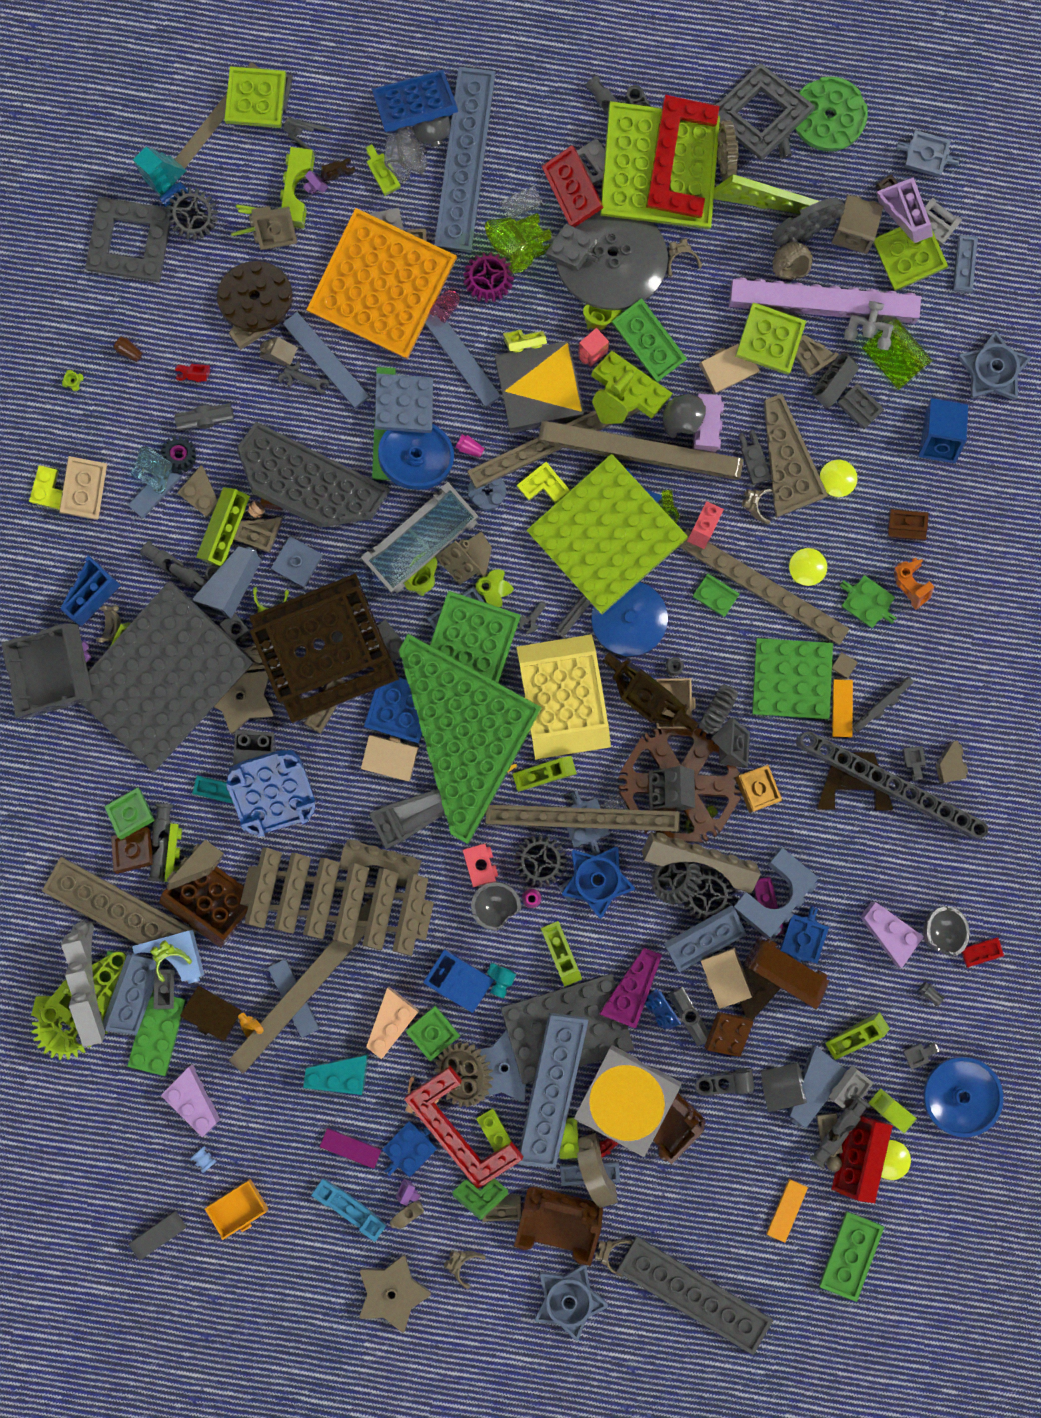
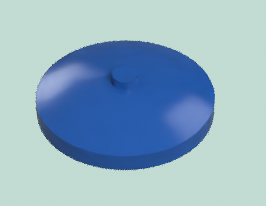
M432 424L431 433L387 430L379 443L378 461L384 474L395 484L407 489L425 490L439 485L447 478L453 466L454 449L448 436L434 424Z
M638 582L604 614L601 615L593 606L591 623L595 637L605 649L619 656L636 657L648 653L659 644L667 628L668 614L661 596L650 586Z
M953 1057L941 1062L931 1071L925 1082L923 1100L927 1114L940 1129L957 1137H973L986 1132L998 1120L1003 1108L1004 1095L999 1078L986 1064L970 1057Z

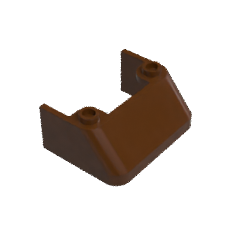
M758 938L742 965L817 1010L830 982L827 980L828 975L820 970L815 972L776 948L778 944L767 938L764 941Z

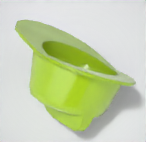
M586 304L583 308L584 319L587 324L586 328L588 330L591 328L605 329L609 323L621 314L622 310H604Z
M422 553L418 555L412 561L410 568L414 564H416L422 557H424L427 553ZM432 558L404 583L405 588L409 591H415L420 596H424L426 592L430 591L435 585L434 574L437 568V558Z

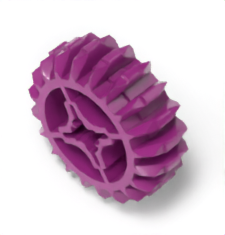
M491 251L489 256H486L485 252H482L481 258L475 255L476 261L470 259V266L466 265L465 270L467 272L463 273V277L466 278L464 285H468L466 287L467 292L472 291V297L478 295V301L485 298V303H488L490 298H492L493 303L496 302L495 297L502 300V294L508 295L507 289H512L511 283L514 282V277H512L514 273L510 269L511 264L506 263L505 257L500 259L499 253L495 257H493ZM489 265L496 266L499 269L494 270ZM483 266V271L474 276L475 272ZM487 271L488 275L491 276V284L489 283V280H487L486 277ZM504 278L503 282L494 289V284ZM476 284L485 285L488 290L482 289Z

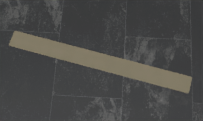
M252 62L248 65L249 68L261 69ZM227 93L175 158L183 168L187 167L225 118Z

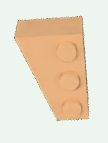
M388 987L366 1046L380 1059L385 1056L419 1012L415 1006L391 987Z

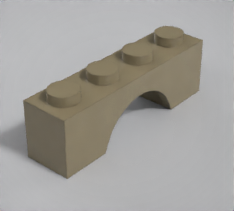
M347 839L342 851L339 868L348 871L350 863L364 867L377 865L399 873L396 885L406 887L408 875L419 874L422 860L412 856H404L395 851L380 849L377 846L366 845L357 840Z

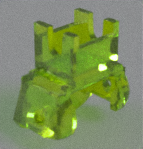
M538 213L518 221L507 217L488 220L485 223L486 236L491 245L500 254L510 257L509 270L512 274H517L527 269L528 266L532 265L533 259L544 255L551 245H542L543 242L552 237L550 229L543 231L538 225L540 222Z

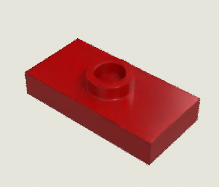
M998 937L966 946L964 951L961 952L967 968L1004 956Z

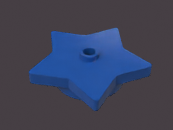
M618 847L609 849L596 856L572 850L574 875L563 890V896L585 900L598 918H602L613 898L635 890V887L619 870ZM595 876H599L601 879L598 884L593 882Z

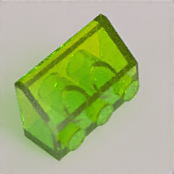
M896 318L887 323L893 325L889 350L877 348L878 339L882 336V330L862 348L893 385L900 390L921 373L933 360Z

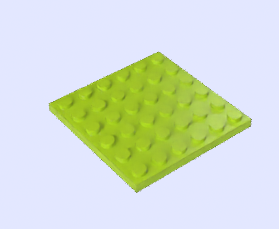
M610 101L601 202L604 208L600 210V216L710 229L712 225L720 116H718L715 127L680 120L669 191L705 198L703 215L700 219L646 207L662 108Z
M613 454L607 457L526 530L601 615L688 539V536Z

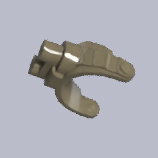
M687 238L679 240L680 243L676 241L669 243L667 271L670 277H672V260L681 252L692 254L697 261L698 268H702V263L697 254L692 251L691 246L688 245Z
M747 489L745 491L746 499L742 501V506L751 512L755 519L769 524L771 521L765 519L759 512L758 501L765 492L773 493V490L764 489L758 491Z
M416 1200L402 1209L391 1219L390 1226L397 1229L404 1228L412 1220L423 1214L424 1209L421 1202Z
M618 1239L613 1242L608 1240L607 1242L599 1241L598 1248L600 1251H596L594 1259L601 1261V1264L606 1265L611 1272L623 1277L622 1274L610 1266L608 1261L609 1253L616 1245L623 1243L632 1245L633 1241L630 1239Z
M452 1250L449 1255L450 1260L445 1262L444 1268L449 1269V1272L455 1275L457 1281L464 1288L470 1289L471 1286L460 1279L459 1272L461 1266L470 1258L477 1257L485 1260L486 1256L474 1251L463 1252L459 1250L457 1252Z

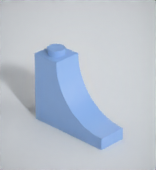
M193 930L132 946L134 954L151 953L150 950L156 946L158 948L159 944L166 940L168 944L183 950L192 960V963L188 964L184 958L177 955L165 958L176 968L182 981L188 980V984L200 981L199 977L204 975Z

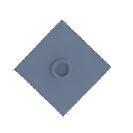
M290 536L271 570L305 588L321 561L323 554Z

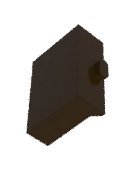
M198 985L180 1017L198 1026L196 1030L205 1035L210 1033L226 1042L239 1019L238 1015L243 1010Z

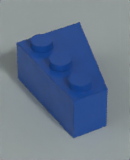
M87 555L82 570L77 574L78 578L74 586L70 588L60 608L80 626H83L121 586L118 581L89 555Z

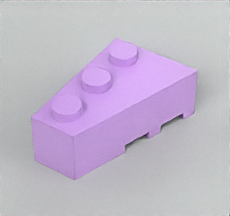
M914 177L877 191L879 204L884 206L885 211L914 243L933 236L931 223Z
M698 394V397L702 399L706 406V415L702 425L693 435L692 449L716 453L717 450H720L721 439H719V432L722 430L720 413H723L724 402H721L720 395Z
M870 902L860 917L881 944L884 951L887 952L895 966L901 969L924 937L876 902Z
M191 1065L161 1096L201 1137H204L220 1121V1118L195 1071L194 1065Z

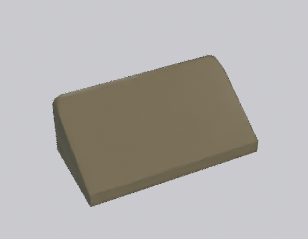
M507 1195L482 1219V1222L520 1220V1195Z

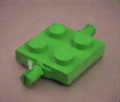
M864 575L858 584L854 586L845 580L840 584L839 587L848 592L847 599L841 607L870 628H873L882 618H885L891 624L897 619V617L888 612L890 604L896 597Z

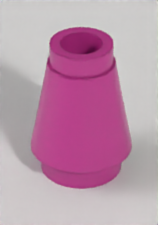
M463 434L455 447L459 449V452L477 456L478 458L481 457L485 449L470 436Z
M528 889L523 893L522 901L525 906L535 908L541 902V894L536 889ZM530 895L536 897L534 902L528 901Z

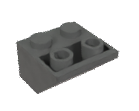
M235 730L233 766L276 751L274 732Z
M683 766L650 771V810L681 811L695 808L694 770Z

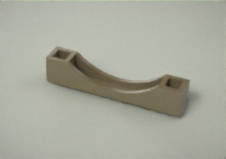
M650 832L642 849L644 861L656 865L665 866L677 862H696L713 867L730 881L733 888L752 893L761 875L757 864L751 860L744 861L731 854H722L715 849H705L699 844L692 845L679 838H669L663 833L656 834Z

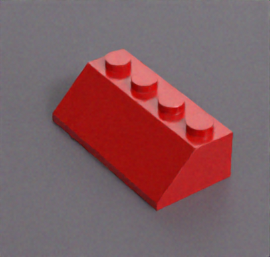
M860 1116V1121L849 1132L847 1138L842 1143L843 1153H839L842 1167L840 1170L835 1171L831 1190L856 1201L875 1204L893 1125Z

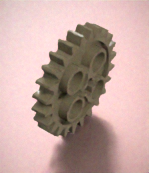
M731 120L722 121L718 133L717 161L718 165H720V176H722V181H725L733 174L737 175L738 142L736 141L734 124Z
M458 1042L443 1049V1053L438 1055L441 1060L435 1062L439 1068L434 1069L435 1072L440 1073L451 1066L461 1078V1084L448 1092L446 1100L453 1098L452 1104L459 1103V1107L464 1105L466 1107L474 1106L480 1101L485 1100L484 1096L489 1095L487 1089L492 1088V1085L488 1082L494 1080L493 1077L489 1076V1073L493 1072V1070L487 1067L491 1062H485L487 1055L481 1056V1049L475 1050V1045L469 1046L468 1042L463 1044Z

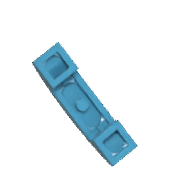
M322 1179L311 1195L326 1207L329 1206L358 1227L360 1232L376 1242L387 1226L362 1203L325 1179Z

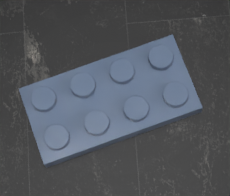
M731 905L664 944L678 972H681L746 935V932L736 910Z
M127 954L103 1020L105 1031L137 1035L154 989L156 962L153 958ZM163 961L160 962L159 969H161Z

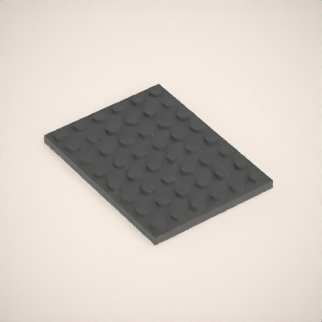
M169 581L89 670L88 676L93 700L81 704L152 772H155L255 661L180 589Z

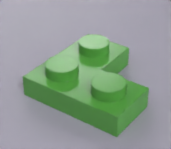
M466 1179L452 1194L462 1205L482 1220L508 1195V1190L496 1179H492L480 1191Z

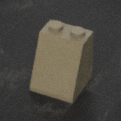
M847 195L844 202V214L839 217L831 243L867 254L875 240L884 206L879 205L876 201L863 200L857 195Z

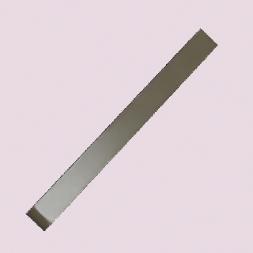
M547 421L541 422L538 442L547 445L606 456L613 454L616 458L734 480L741 478L743 459Z
M371 898L360 909L358 921H368L372 904ZM356 927L353 945L333 940L261 1022V1026L264 1029L263 1033L257 1034L254 1030L229 1059V1062L244 1074L364 937L366 929Z

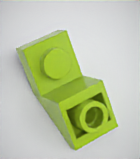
M881 1088L869 1101V1104L904 1134L917 1119Z

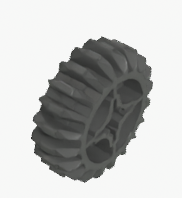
M188 187V194H185V191L181 189L182 196L174 193L177 200L175 201L171 198L169 200L174 205L167 206V209L172 211V213L166 214L167 217H173L168 223L169 225L176 224L173 227V231L175 232L180 229L178 234L180 237L185 232L186 239L190 238V234H193L194 240H197L196 234H200V237L204 238L202 232L205 231L209 235L210 231L207 228H215L211 221L217 222L218 220L216 217H212V215L218 214V211L211 209L216 206V203H208L212 197L209 196L205 199V191L198 195V188L195 189V193H192L191 187ZM192 198L189 207H178L182 201ZM198 200L205 204L208 215L197 209ZM195 204L194 210L198 215L194 216L190 223V216L186 212H191ZM176 213L187 218V228L179 223ZM196 220H207L202 227L192 229Z
M721 685L706 709L699 728L703 729L706 733L716 734L731 711L738 697V691L734 690L731 686Z
M539 835V841H536L535 837L531 836L532 843L525 839L524 842L527 846L519 845L523 852H516V855L521 856V859L514 860L515 863H521V866H517L516 870H523L519 874L520 877L525 874L527 875V878L524 880L526 883L530 878L533 879L532 886L535 885L536 881H539V887H542V881H546V885L550 886L549 879H552L554 883L557 882L554 876L557 874L559 877H562L558 870L566 869V867L560 866L561 862H567L566 859H561L560 857L566 853L565 851L558 852L562 845L560 844L555 847L556 839L552 843L548 842L550 836H547L545 841H542V835ZM542 845L538 855L526 853L531 847ZM548 847L554 851L557 863L547 859L546 852ZM544 851V860H546V862H549L550 865L542 864V866L539 867V870L537 871L538 862L531 859V857H539V855H542V852ZM524 859L530 860L535 864L533 875L527 871ZM543 867L555 868L550 875L539 877Z
M677 862L654 867L656 872L651 874L654 879L650 882L653 885L652 889L656 896L663 902H669L673 905L675 903L681 904L682 900L688 902L689 896L694 897V890L699 891L697 885L701 884L699 878L702 877V874L700 872L701 868L696 862ZM681 867H686L687 871L681 870ZM666 886L672 887V890H666Z
M703 869L700 870L702 877L699 879H706L704 888L693 892L695 897H699L702 900L703 911L695 906L691 896L688 897L689 904L684 906L685 909L692 908L689 911L690 915L697 912L696 919H699L702 914L703 921L707 919L708 915L712 917L714 914L719 913V911L724 910L725 905L730 907L732 904L727 902V899L734 898V896L728 895V892H732L733 888H726L730 881L723 883L725 876L721 875L718 878L719 871H715L711 875V869L707 870V875H705ZM712 880L720 885L722 893L713 891ZM709 889V893L717 896H712L706 901V897L698 895V893L706 892L705 890ZM722 899L717 908L709 911L712 900Z

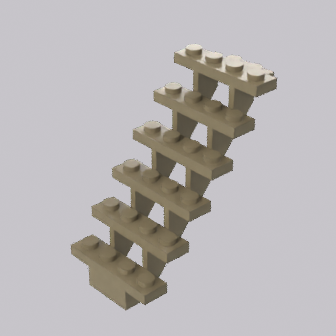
M262 848L258 866H249L240 902V904L248 906L244 924L265 928L268 912L272 911L277 912L274 929L294 934L299 916L307 918L303 935L323 939L327 922L336 923L333 940L348 945H353L356 927L364 928L366 931L362 946L376 950H383L386 933L396 934L392 951L407 956H412L416 939L426 940L434 902L424 899L428 878L409 874L405 893H395L399 873L379 868L375 888L365 887L369 868L350 863L346 882H336L340 863L327 858H320L316 877H307L311 857L291 853L287 872L278 871L282 852L270 848ZM276 878L285 879L280 904L270 905ZM305 883L313 884L314 888L309 910H299ZM334 889L344 890L338 916L329 915ZM363 895H373L368 921H358ZM393 899L403 901L397 927L388 926Z

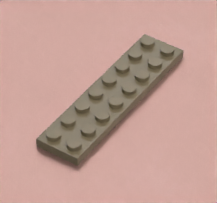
M60 857L42 889V892L137 944L193 930L194 935L196 933V930L64 857Z

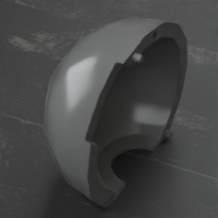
M682 394L668 402L663 412V426L671 438L678 437L676 434L678 432L687 434L697 432L706 415V406L702 399L693 394Z
M498 881L485 883L473 895L471 903L472 916L485 929L498 931L511 916L516 915L521 910L520 898L515 890L506 883Z
M949 906L932 911L927 916L923 927L926 945L937 952L951 956H957L964 951L969 942L970 930L968 921L963 913Z

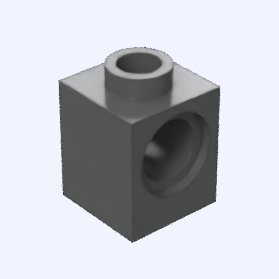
M235 612L231 619L226 618L220 623L221 627L236 644H242L249 639L250 630ZM236 625L241 626L239 634H233L232 632L233 627Z

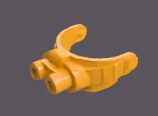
M244 1012L238 1015L241 1029L246 1038L254 1030L257 1034L263 1033L264 1029L256 1019L246 1016Z

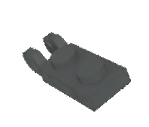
M750 430L749 435L753 445L747 447L746 438L743 433L738 434L751 483L755 485L771 480V476L761 445L758 443L755 430Z

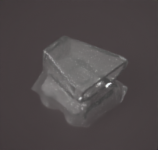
M411 127L399 128L397 133L386 138L384 164L401 182H405L410 178V170L422 175L427 167V161L424 156L425 145L418 140L416 132Z

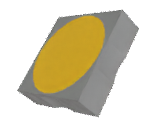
M612 1045L574 1119L645 1157L682 1082L658 1069L646 1066L636 1057Z

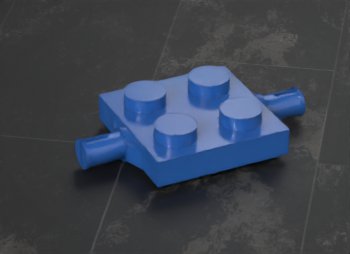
M811 906L807 917H799L797 915L791 917L780 951L790 955L800 963L801 961H808L818 964L829 927L815 920L818 909Z
M410 1120L382 1149L392 1162L384 1172L387 1173L389 1171L387 1175L391 1176L398 1168L403 1170L410 1178L438 1149L428 1136L431 1133L427 1127L422 1130L416 1127Z

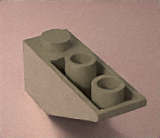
M204 840L201 845L198 843L191 851L193 854L189 858L185 857L180 863L179 867L181 868L169 875L167 881H169L167 889L171 890L209 875L221 862L224 853L207 840Z

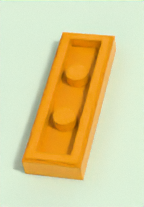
M834 679L832 689V737L852 738L853 680Z
M788 1179L766 1232L767 1235L784 1243L786 1242L808 1189L807 1186Z

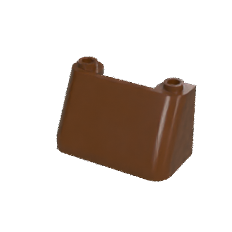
M677 1093L653 1139L658 1145L659 1157L665 1162L668 1161L671 1165L704 1132L705 1127L703 1116L679 1093Z
M530 1187L526 1192L514 1247L528 1250L533 1248L535 1242L573 1251L572 1257L578 1264L591 1266L602 1228L603 1207L599 1208L591 1200L539 1187Z

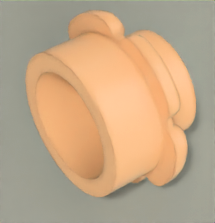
M257 501L248 504V512L254 518L263 517L262 514L265 512V509Z

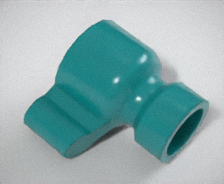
M491 962L487 974L496 981V985L492 987L490 993L500 998H505L506 988L512 986L517 974Z

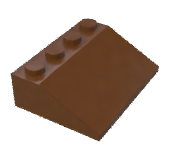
M217 866L207 876L171 890L166 888L159 900L162 906L219 948H222L246 917L248 906L240 904L244 886Z

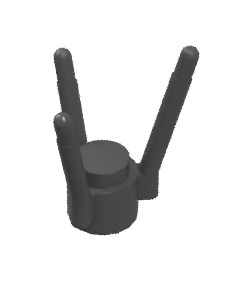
M291 117L287 118L284 125V131L289 133L288 137L295 140L305 149L311 148L296 137V135L302 133L303 129L311 132L314 129L333 132L331 128L303 122Z

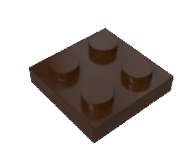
M148 827L141 828L122 840L117 835L111 836L113 872L119 874L153 865L151 833Z
M717 1012L704 1047L708 1051L741 1057L754 1021L742 1016Z

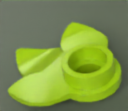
M492 570L487 577L480 578L476 583L477 592L485 597L488 604L496 607H502V597L508 596L514 591L512 585L503 580L504 570ZM485 583L489 585L487 590L482 589V585Z

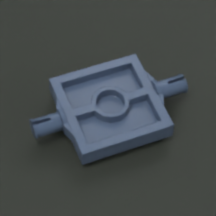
M917 130L914 131L909 144L898 141L896 149L906 151L907 159L904 168L939 178L946 163L958 166L960 158L949 155L950 139Z
M578 791L570 793L574 805L570 808L601 809L597 798L581 802ZM566 827L573 847L589 844L593 855L596 852L600 853L596 841L610 834L609 829Z

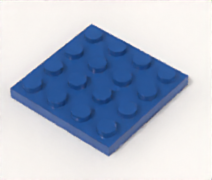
M444 70L372 89L385 132L396 131L406 126L411 127L424 121H433L435 118L451 116L453 113L458 112L457 104Z

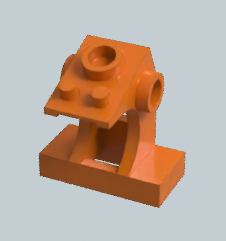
M913 558L910 563L907 561L901 562L894 569L897 586L912 601L911 605L915 610L931 599L934 586L930 581L926 584H919L914 580L912 574L922 566L921 563L923 562V559L917 560V558Z

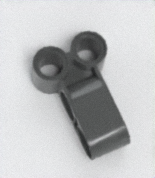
M741 1068L734 1070V1072L703 1075L696 1083V1091L703 1096L736 1092V1094L753 1092L755 1086L752 1068ZM726 1078L730 1086L722 1087L719 1084V1080ZM700 1082H709L710 1089H702L700 1087Z

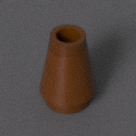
M120 336L113 346L116 353L135 362H138L143 355L127 337Z

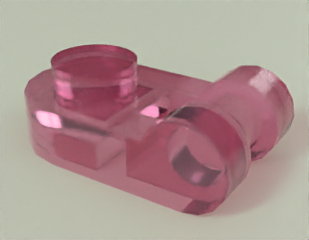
M452 290L445 291L429 313L439 317L440 321L445 324L460 302L459 295ZM443 307L444 309H446V312L444 313L439 308Z

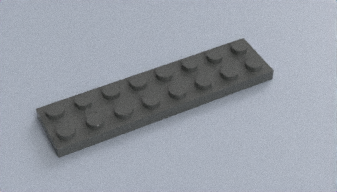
M638 1236L635 1237L617 1268L618 1273L752 1355L755 1354L773 1322L771 1317Z

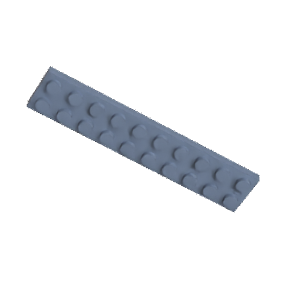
M466 67L458 68L454 97L458 112L453 113L451 119L434 244L444 250L472 253L495 83V71Z

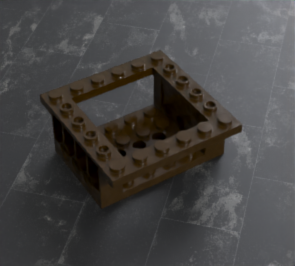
M356 573L249 616L254 628L250 630V633L278 703L285 705L291 723L298 722L399 680ZM335 632H341L343 635V639L338 643L332 640V635ZM318 639H322L325 643L324 648L321 650H316L314 647V642ZM301 646L305 647L306 655L304 657H297L296 649ZM370 666L375 670L303 699L302 694Z

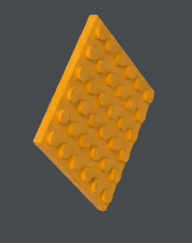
M355 208L306 310L408 359L457 256Z

